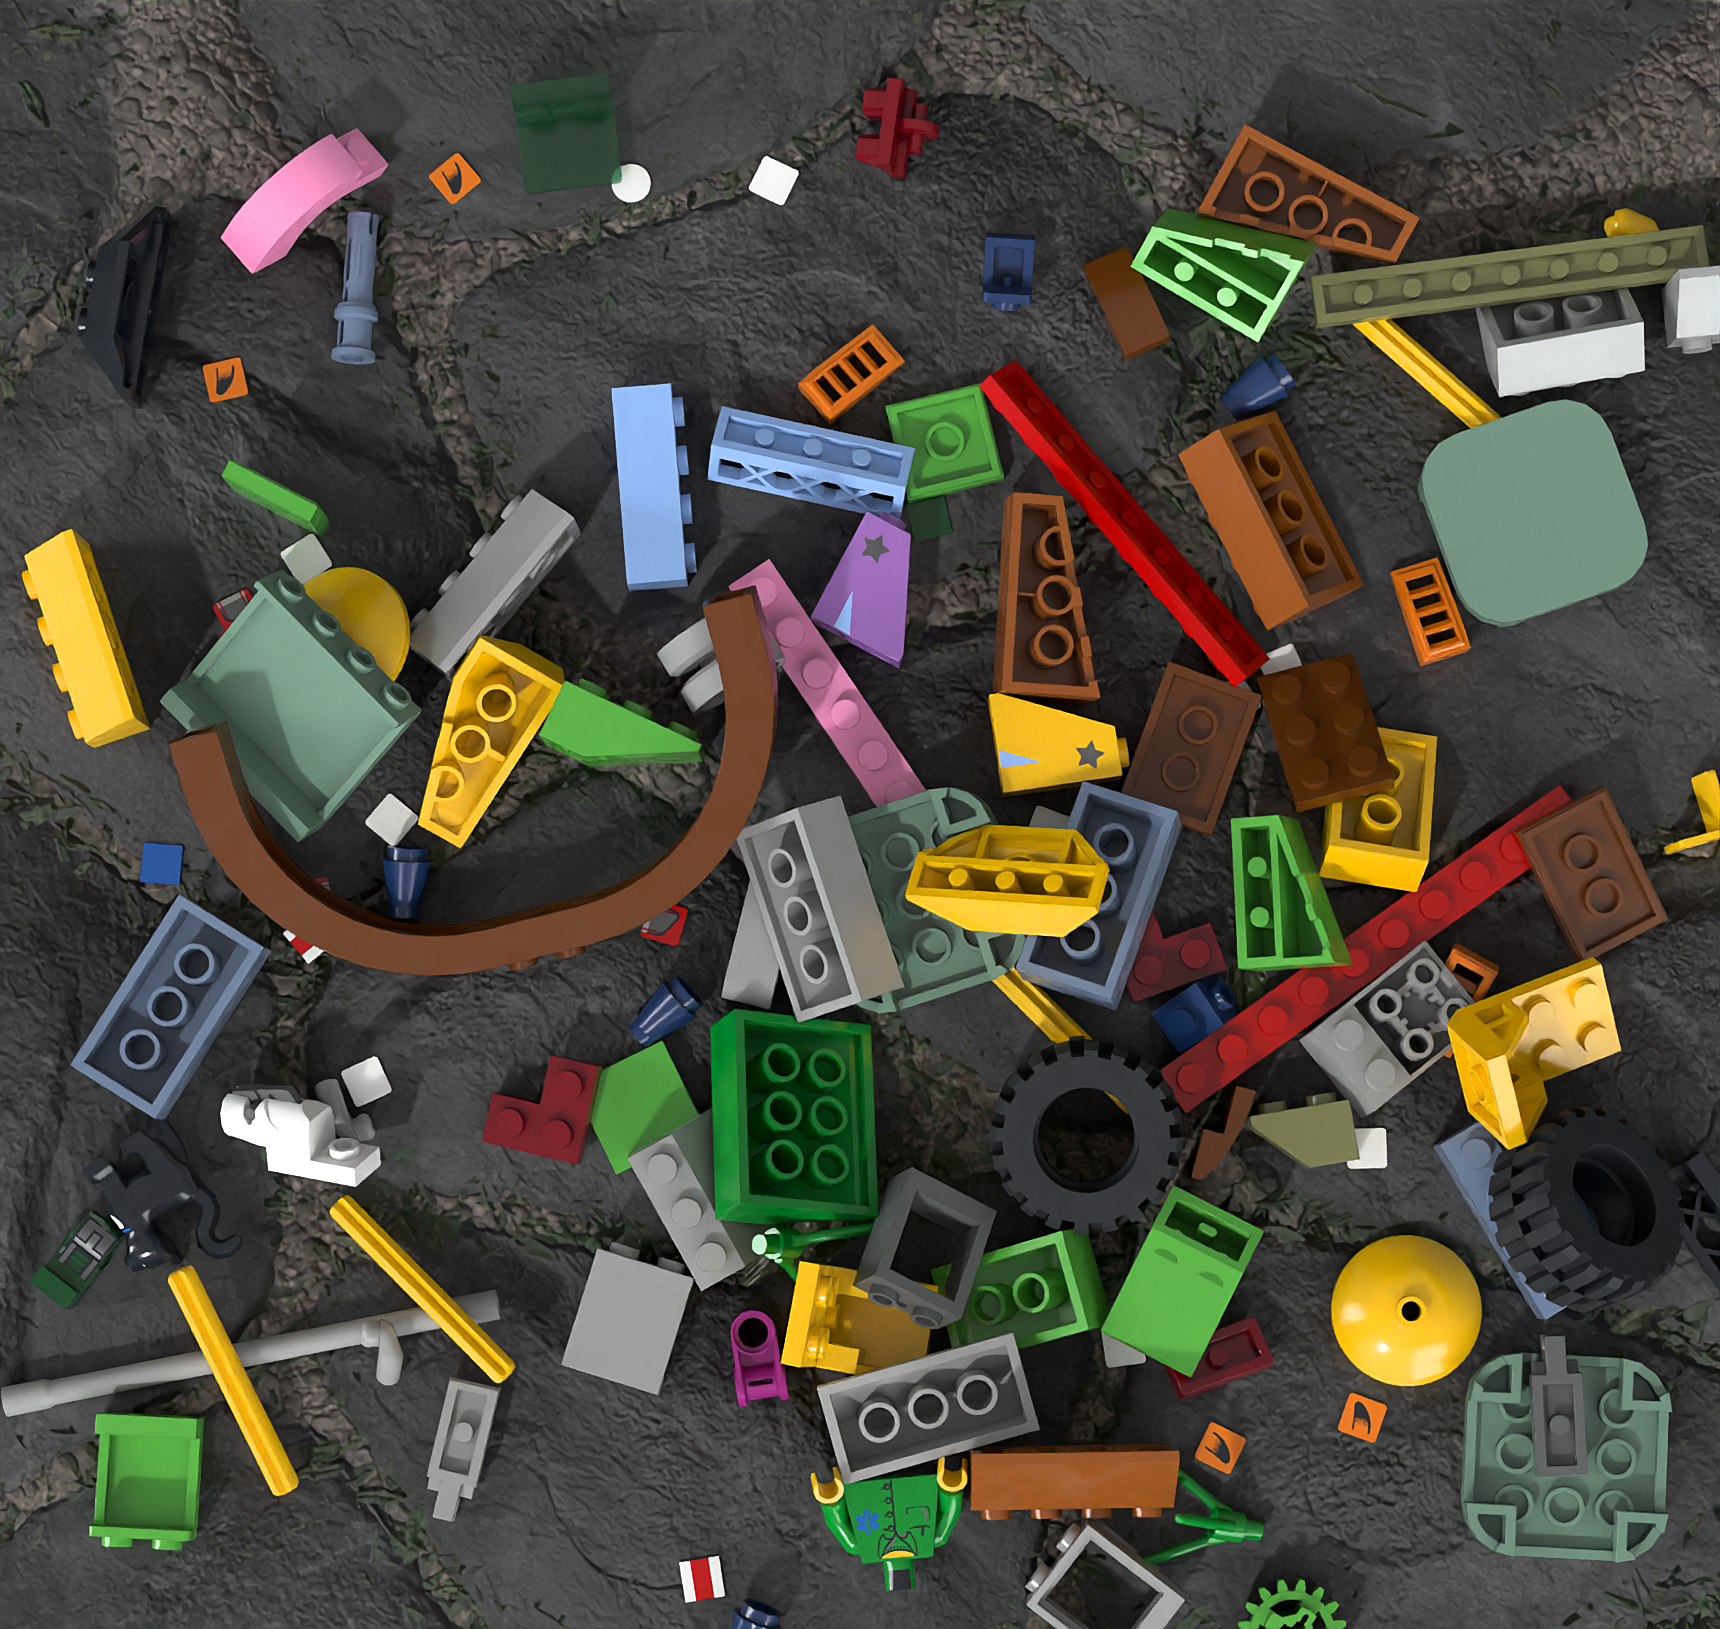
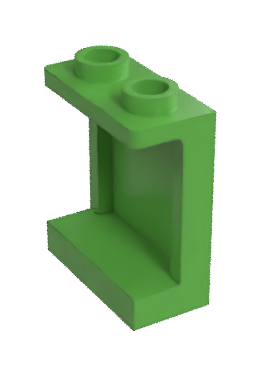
M124 1412L96 1413L95 1434H100L94 1523L89 1526V1536L102 1537L101 1545L107 1547H132V1539H152V1548L162 1550H182L183 1541H191L197 1538L205 1417Z

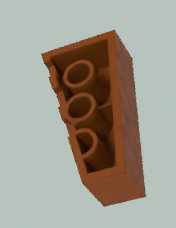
M1244 125L1197 211L1199 216L1318 243L1316 249L1385 266L1396 264L1420 217L1247 125Z
M1013 492L1004 500L993 694L1000 693L1020 699L1090 704L1100 698L1098 682L1095 680L1091 656L1093 655L1090 639L1086 634L1082 613L1081 591L1077 585L1073 560L1075 559L1063 496Z

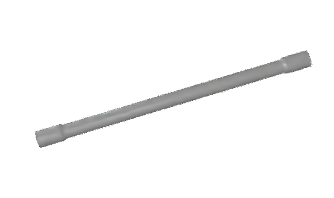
M496 1289L452 1298L476 1324L501 1319ZM421 1307L232 1345L242 1366L248 1367L359 1345L362 1338V1323L366 1320L379 1322L380 1318L387 1320L393 1325L397 1337L440 1329L441 1327ZM202 1350L59 1379H41L5 1386L1 1388V1399L5 1415L10 1417L50 1409L57 1404L213 1374Z

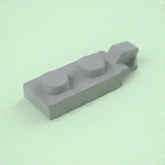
M450 1377L427 1473L429 1477L427 1489L439 1491L433 1513L434 1518L453 1522L456 1518L460 1497L472 1499L474 1489L478 1487L501 1388Z

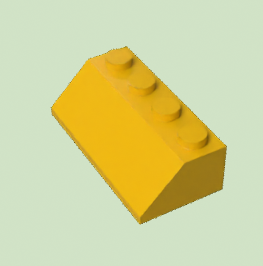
M73 529L64 531L24 555L29 570L22 572V578L31 600L36 598L39 600L44 616L37 618V623L46 646L54 645L59 663L53 664L52 668L59 689L62 693L69 691L74 706L73 710L68 711V718L74 735L77 739L84 737L88 745L96 748L149 730L150 726L90 544Z

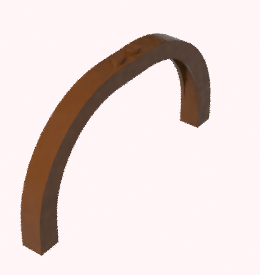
M754 585L707 597L702 605L719 665L726 712L724 748L712 792L690 828L668 851L635 875L610 887L586 895L468 923H415L386 917L363 909L340 898L320 885L303 871L280 847L253 803L227 721L179 733L169 743L183 792L194 821L221 867L253 904L278 925L304 942L338 958L365 967L394 973L434 976L465 974L505 965L509 966V970L516 971L537 964V957L556 953L558 959H564L579 955L586 951V945L621 935L649 922L677 904L696 888L724 858L741 833L757 801L771 760L778 712L776 663L757 587Z

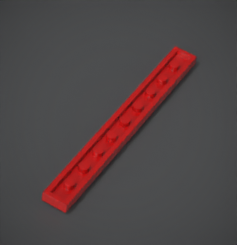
M1561 785L1419 885L1417 892L1410 891L1347 936L1344 942L1353 965L1302 968L1162 1068L1160 1071L1163 1073V1078L1171 1086L1177 1099V1104L1183 1113L1186 1114L1385 972L1423 941L1427 942L1529 869L1530 865L1513 831L1571 801Z

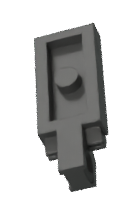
M1540 1335L1541 1361L1531 1362V1374H1529L1534 1475L1536 1477L1588 1475L1583 1375L1578 1370V1361L1576 1359L1566 1360L1565 1335Z

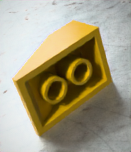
M1377 727L1394 777V788L1326 805L1321 837L1319 876L1417 892L1429 862L1437 737Z

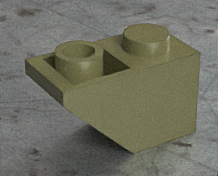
M1335 1092L1306 1097L1307 1107L1287 1110L1286 1100L1256 1105L1258 1115L1246 1118L1249 1129L1304 1168L1360 1159L1350 1100L1337 1102Z

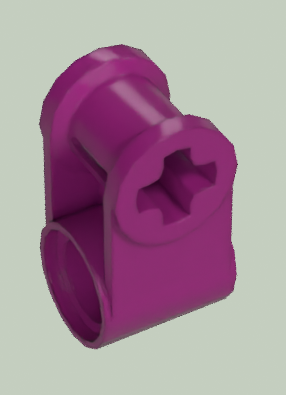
M749 1307L742 1310L736 1315L731 1326V1342L734 1356L733 1371L739 1407H746L748 1402L752 1400L777 1396L782 1401L789 1400L785 1365L781 1364L782 1355L780 1354L774 1318L768 1311L759 1307ZM748 1318L762 1320L768 1329L767 1338L757 1345L746 1343L739 1333V1327L744 1320ZM773 1379L772 1381L753 1384L750 1383L751 1381Z

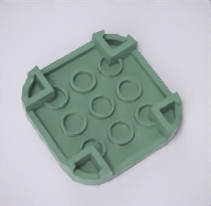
M1567 399L1546 402L1462 431L1437 444L1423 463L1417 484L1419 501L1424 503L1456 591L1454 597L1463 612L1466 610L1481 622L1497 625L1498 628L1514 626L1519 622L1608 591L1610 593L1627 583L1644 563L1648 547L1645 522L1612 433L1602 416L1586 404Z
M953 786L929 789L848 817L904 984V988L856 1003L858 1006L877 1012V1014L896 1012L992 981L1015 968L1027 934L969 931L908 901L905 896L917 852L929 847L935 849L948 839L984 824L998 825L995 816L985 801L971 791Z
M1513 1352L1500 1354L1483 1363L1469 1381L1464 1414L1461 1505L1464 1521L1474 1538L1495 1552L1513 1557L1530 1556L1602 1560L1617 1563L1636 1560L1637 1556L1649 1550L1661 1533L1665 1532L1669 1515L1665 1513L1668 1425L1669 1412H1672L1670 1393L1666 1391L1658 1376L1644 1366L1643 1363L1628 1359L1566 1355V1360L1576 1359L1578 1361V1370L1583 1375L1588 1475L1536 1477L1534 1475L1529 1374H1531V1362L1541 1361V1353Z

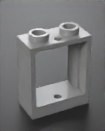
M1088 1518L1081 1527L1073 1523L1067 1529L1056 1545L1062 1551L1051 1567L1042 1563L1025 1585L1031 1591L1027 1597L1026 1605L1056 1629H1090L1049 1598L1048 1594L1088 1542L1092 1540L1159 1592L1131 1629H1163L1185 1601V1591L1091 1518Z

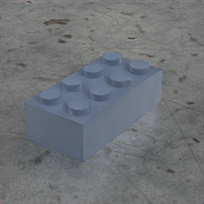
M1082 782L1066 829L1077 830L1107 863L1110 869L1099 911L1064 937L1027 935L1016 966L1022 980L1117 1011L1182 828L1178 811L1088 782Z
M179 894L70 1066L151 1117L160 1120L166 1119L272 951Z

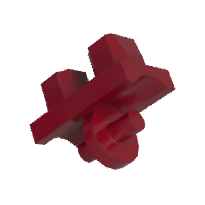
M888 78L887 87L871 88L864 91L863 115L869 120H882L880 135L860 134L857 139L855 156L863 164L881 168L891 177L906 178L909 154L921 155L923 140L938 138L939 126L926 121L928 106L916 104L917 91L904 86L905 81L903 79Z

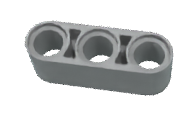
M750 880L721 998L770 1010L780 968Z

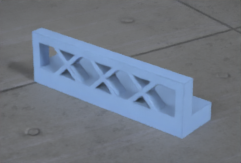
M722 406L711 444L707 480L863 514L869 512L878 516L880 511H884L900 519L915 448ZM721 459L741 463L745 468L740 469L722 465ZM779 471L783 473H788L793 478L786 479L782 477H777L773 472ZM821 483H834L840 486L841 489L827 488ZM875 492L893 496L894 499L891 502L873 498L870 493Z

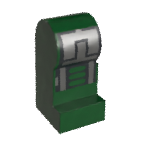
M93 1210L76 1226L63 1245L47 1264L37 1271L30 1282L64 1309L74 1308L110 1263V1258L120 1247L126 1235L96 1210Z

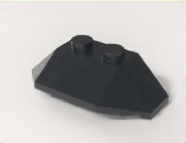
M155 206L99 246L97 260H90L86 273V288L91 290L89 307L81 309L78 319V337L83 338V345L125 402L131 408L141 409L173 223V217L166 207Z

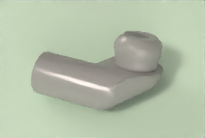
M324 1080L314 1087L318 1101L331 1106L334 1115L335 1133L340 1138H353L358 1140L359 1143L374 1138L376 1132L369 1115L362 1113L352 1118L347 1111L338 1080Z
M380 1318V1322L373 1320L364 1321L361 1330V1344L368 1348L378 1347L376 1378L384 1385H393L400 1379L404 1356L394 1327L390 1322Z

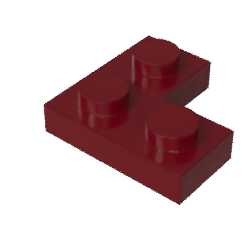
M1152 909L1126 983L1132 1003L1198 981L1207 975L1210 976L1227 970L1211 923L1163 939Z
M550 1055L541 1102L500 1092L492 1093L482 1142L572 1164H581L603 1066L564 1056Z
M1255 1316L1215 1330L1191 1378L1165 1364L1164 1366L1181 1401L1270 1368L1274 1363V1359Z

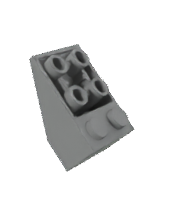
M1423 941L1325 1018L1299 1041L1346 1100H1350V1105L1358 1115L1363 1118L1376 1111L1452 1049L1446 1024L1456 1010L1475 1002L1429 944Z

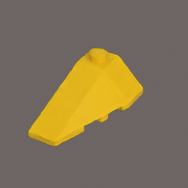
M479 635L453 675L418 825L459 848L463 846L552 709L565 682L563 668L521 644Z

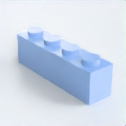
M671 383L611 388L626 578L629 591L689 586L688 573L697 572L695 544L685 543L684 524H693L691 495H681L680 475H689L687 446H677L676 427L685 426L683 397H673Z

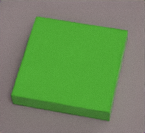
M981 383L885 406L893 443L915 448L906 487L908 504L1004 481V474L984 394L979 387Z
M229 460L221 475L236 493L321 537L330 523L329 518L316 502L235 460Z
M663 1041L601 1072L591 1124L616 1175L632 1168L627 1159L628 1154L699 1115Z

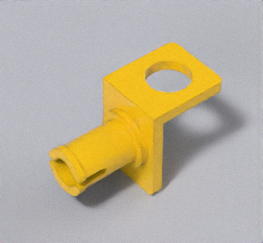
M1715 770L1706 771L1691 779L1707 833L1665 846L1666 854L1720 839V785Z

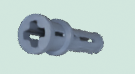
M350 212L347 214V244L345 249L342 302L338 303L337 308L334 310V318L339 321L337 347L332 349L331 359L346 364L364 365L374 363L376 353L371 350L373 323L378 321L379 312L372 305L379 216L376 214L371 215L369 212Z

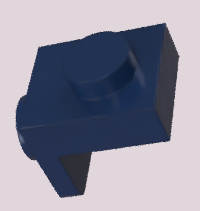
M986 232L982 284L983 302L991 303V307L994 309L1005 311L1019 310L1021 304H1031L1035 235Z
M1214 974L1202 978L1151 1014L1177 1053L1181 1054L1240 1014V1009L1236 1005V997L1233 990L1226 982L1219 980L1217 975Z

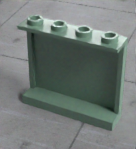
M281 569L255 583L254 587L258 590L257 594L187 680L170 688L160 702L188 731L227 721L250 794L297 842H300L320 830L422 710L411 700L409 692L402 685L393 682L376 665L372 654L363 647L358 646L341 629L338 620L332 614L323 611L306 594V590L301 582Z

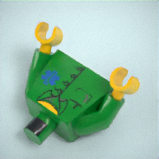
M941 1457L938 1460V1470L936 1472L874 1477L845 1485L842 1481L840 1470L837 1467H833L835 1478L832 1482L828 1484L819 1483L816 1473H812L811 1483L814 1495L820 1502L826 1526L845 1551L852 1555H860L862 1563L883 1562L886 1591L907 1590L916 1588L913 1559L933 1557L934 1548L941 1547L947 1543L962 1513L963 1491L968 1481L967 1459L962 1458V1468L954 1472L945 1469V1457Z

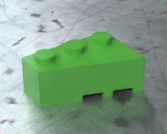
M1168 208L1152 226L1130 267L1258 342L1272 324L1318 243Z
M1281 815L1231 819L1238 969L1271 971L1353 965L1299 820Z

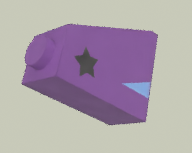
M880 511L878 516L866 512L811 615V621L813 624L899 668L904 657L911 534L903 531L906 524L902 520L887 512Z

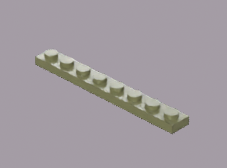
M1703 225L1316 275L1310 277L1309 283L1317 329L1667 283L1678 269L1708 267L1709 260Z

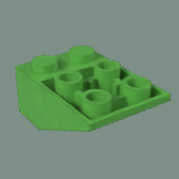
M580 679L577 686L567 681L564 682L539 734L546 746L590 767L703 762L705 757L702 744L698 743L700 740L697 738L698 733L673 721L670 722L668 728H665L654 722L655 718L651 716L652 712L628 700H625L622 707L609 701L610 697L606 695L607 691L584 679Z
M1173 1185L1100 1332L1191 1378L1264 1231Z

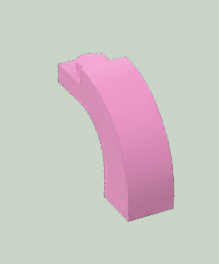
M358 128L337 139L333 134H330L293 158L264 183L238 211L224 231L221 239L246 268L254 274L285 257L303 230L322 211L344 195L380 177L389 164Z

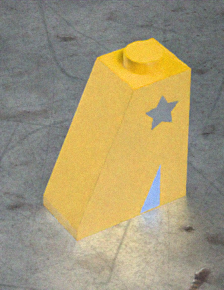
M989 694L988 706L1002 798L1079 787L1083 781L1091 784L1120 781L1122 777L1121 768L1129 767L1126 738L1116 737L1115 726L1004 694Z

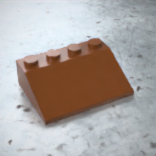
M1171 1444L980 1446L969 1449L970 1509L980 1510L981 1519L984 1520L1011 1519V1510H1031L1032 1519L1061 1518V1509H1081L1082 1518L1112 1517V1508H1132V1517H1162V1508L1174 1507L1180 1462L1179 1450Z

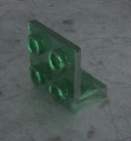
M608 73L509 85L512 107L516 116L524 187L527 194L572 190L622 182L612 91Z

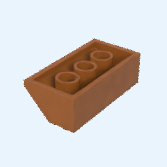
M1276 411L1219 428L1178 454L1186 469L1188 480L1195 487L1208 513L1211 525L1216 529L1230 556L1231 564L1239 574L1253 602L1254 610L1262 619L1267 630L1294 621L1364 586Z

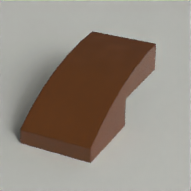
M1127 246L1082 266L1084 276L1105 314L1106 324L1126 361L1171 341L1164 320L1142 274L1130 267L1134 258Z
M1239 1086L1232 1088L1221 1133L1206 1129L1200 1130L1188 1179L1202 1180L1225 1156L1245 1123L1256 1091Z

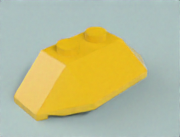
M984 824L948 839L935 849L929 847L917 852L905 896L908 901L969 931L1064 937L1098 913L1110 869L1107 863L1077 830Z

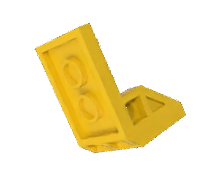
M1594 957L1458 1009L1446 1024L1468 1112L1508 1150L1525 1144L1529 1140L1548 1102L1543 1081L1621 1051L1602 965Z
M800 1261L781 1364L801 1368L818 1367L857 1375L928 1355L933 1329L915 1324L911 1320V1315L896 1307H884L872 1302L867 1296L868 1293L852 1286L858 1270ZM914 1281L938 1294L940 1293L941 1286Z

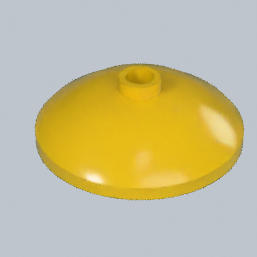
M355 567L331 569L314 576L303 584L306 594L323 611L332 614L340 623L341 629L358 646L369 651L374 657L376 665L394 682L405 663L410 644L408 612L395 588L380 576L365 569Z
M1390 1236L1365 1246L1344 1266L1337 1278L1332 1293L1331 1320L1334 1334L1341 1349L1348 1359L1362 1372L1376 1380L1392 1385H1424L1448 1375L1468 1356L1476 1342L1481 1326V1297L1477 1283L1469 1268L1446 1246L1420 1236ZM1409 1301L1415 1302L1419 1307V1315L1413 1321H1407L1401 1312L1403 1305Z

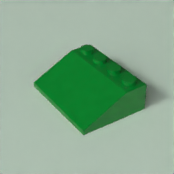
M734 1009L710 1027L715 1220L777 1224L874 1220L878 1218L871 1025L811 1018L798 1023L796 1016Z

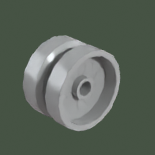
M703 618L671 640L657 653L658 658L671 678H682L696 673L689 678L680 692L694 716L703 714L725 703L719 665L706 619ZM770 636L777 669L786 661V657L773 636Z

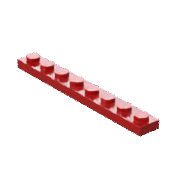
M1014 360L989 375L979 387L990 399L993 407L1002 413L1016 429L1027 447L1033 450L1050 469L1056 481L1066 488L1086 512L1089 520L1097 525L1117 548L1119 555L1146 582L1152 594L1162 601L1180 622L1185 633L1193 638L1213 661L1215 668L1236 687L1270 660L1267 654L1022 366Z

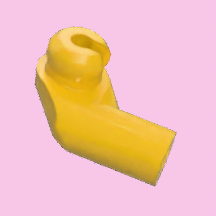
M1628 208L1616 210L1614 216L1608 217L1604 222V230L1608 237L1660 231L1652 218Z

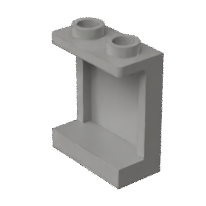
M611 1242L609 1251L597 1248L561 1365L658 1395L665 1379L667 1365L695 1279L692 1276L685 1275L688 1268L686 1264L659 1256L656 1266L638 1260L640 1250Z

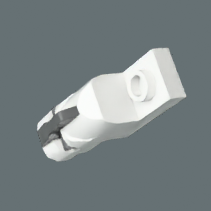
M241 1084L236 1086L237 1088L231 1094H227L222 1102L220 1114L224 1132L229 1136L266 1147L269 1171L356 1187L381 1165L379 1147L361 1144L353 1138L336 1139L334 1115L331 1106L316 1100L300 1098L293 1086Z

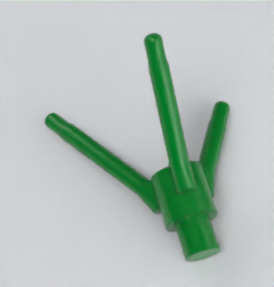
M777 1223L772 1229L766 1231L765 1234L756 1235L752 1240V1248L756 1254H765L769 1259H775V1262L782 1266L796 1283L799 1268L794 1263V1259L802 1254L805 1245L867 1235L871 1233L874 1223L801 1233L795 1228H788L790 1223Z
M1179 1468L1177 1479L1210 1507L1211 1513L1209 1517L1178 1513L1175 1515V1521L1188 1526L1207 1528V1534L1146 1555L1142 1559L1150 1565H1155L1207 1546L1225 1543L1226 1541L1240 1543L1243 1539L1259 1542L1263 1535V1522L1246 1519L1245 1513L1231 1511L1229 1506L1216 1499Z

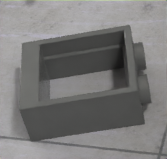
M913 1167L899 1173L888 1181L879 1207V1217L875 1219L852 1286L868 1293V1298L880 1306L896 1307L911 1315V1320L915 1324L924 1328L939 1329L961 1319L997 1211ZM910 1210L961 1236L942 1295L890 1269Z

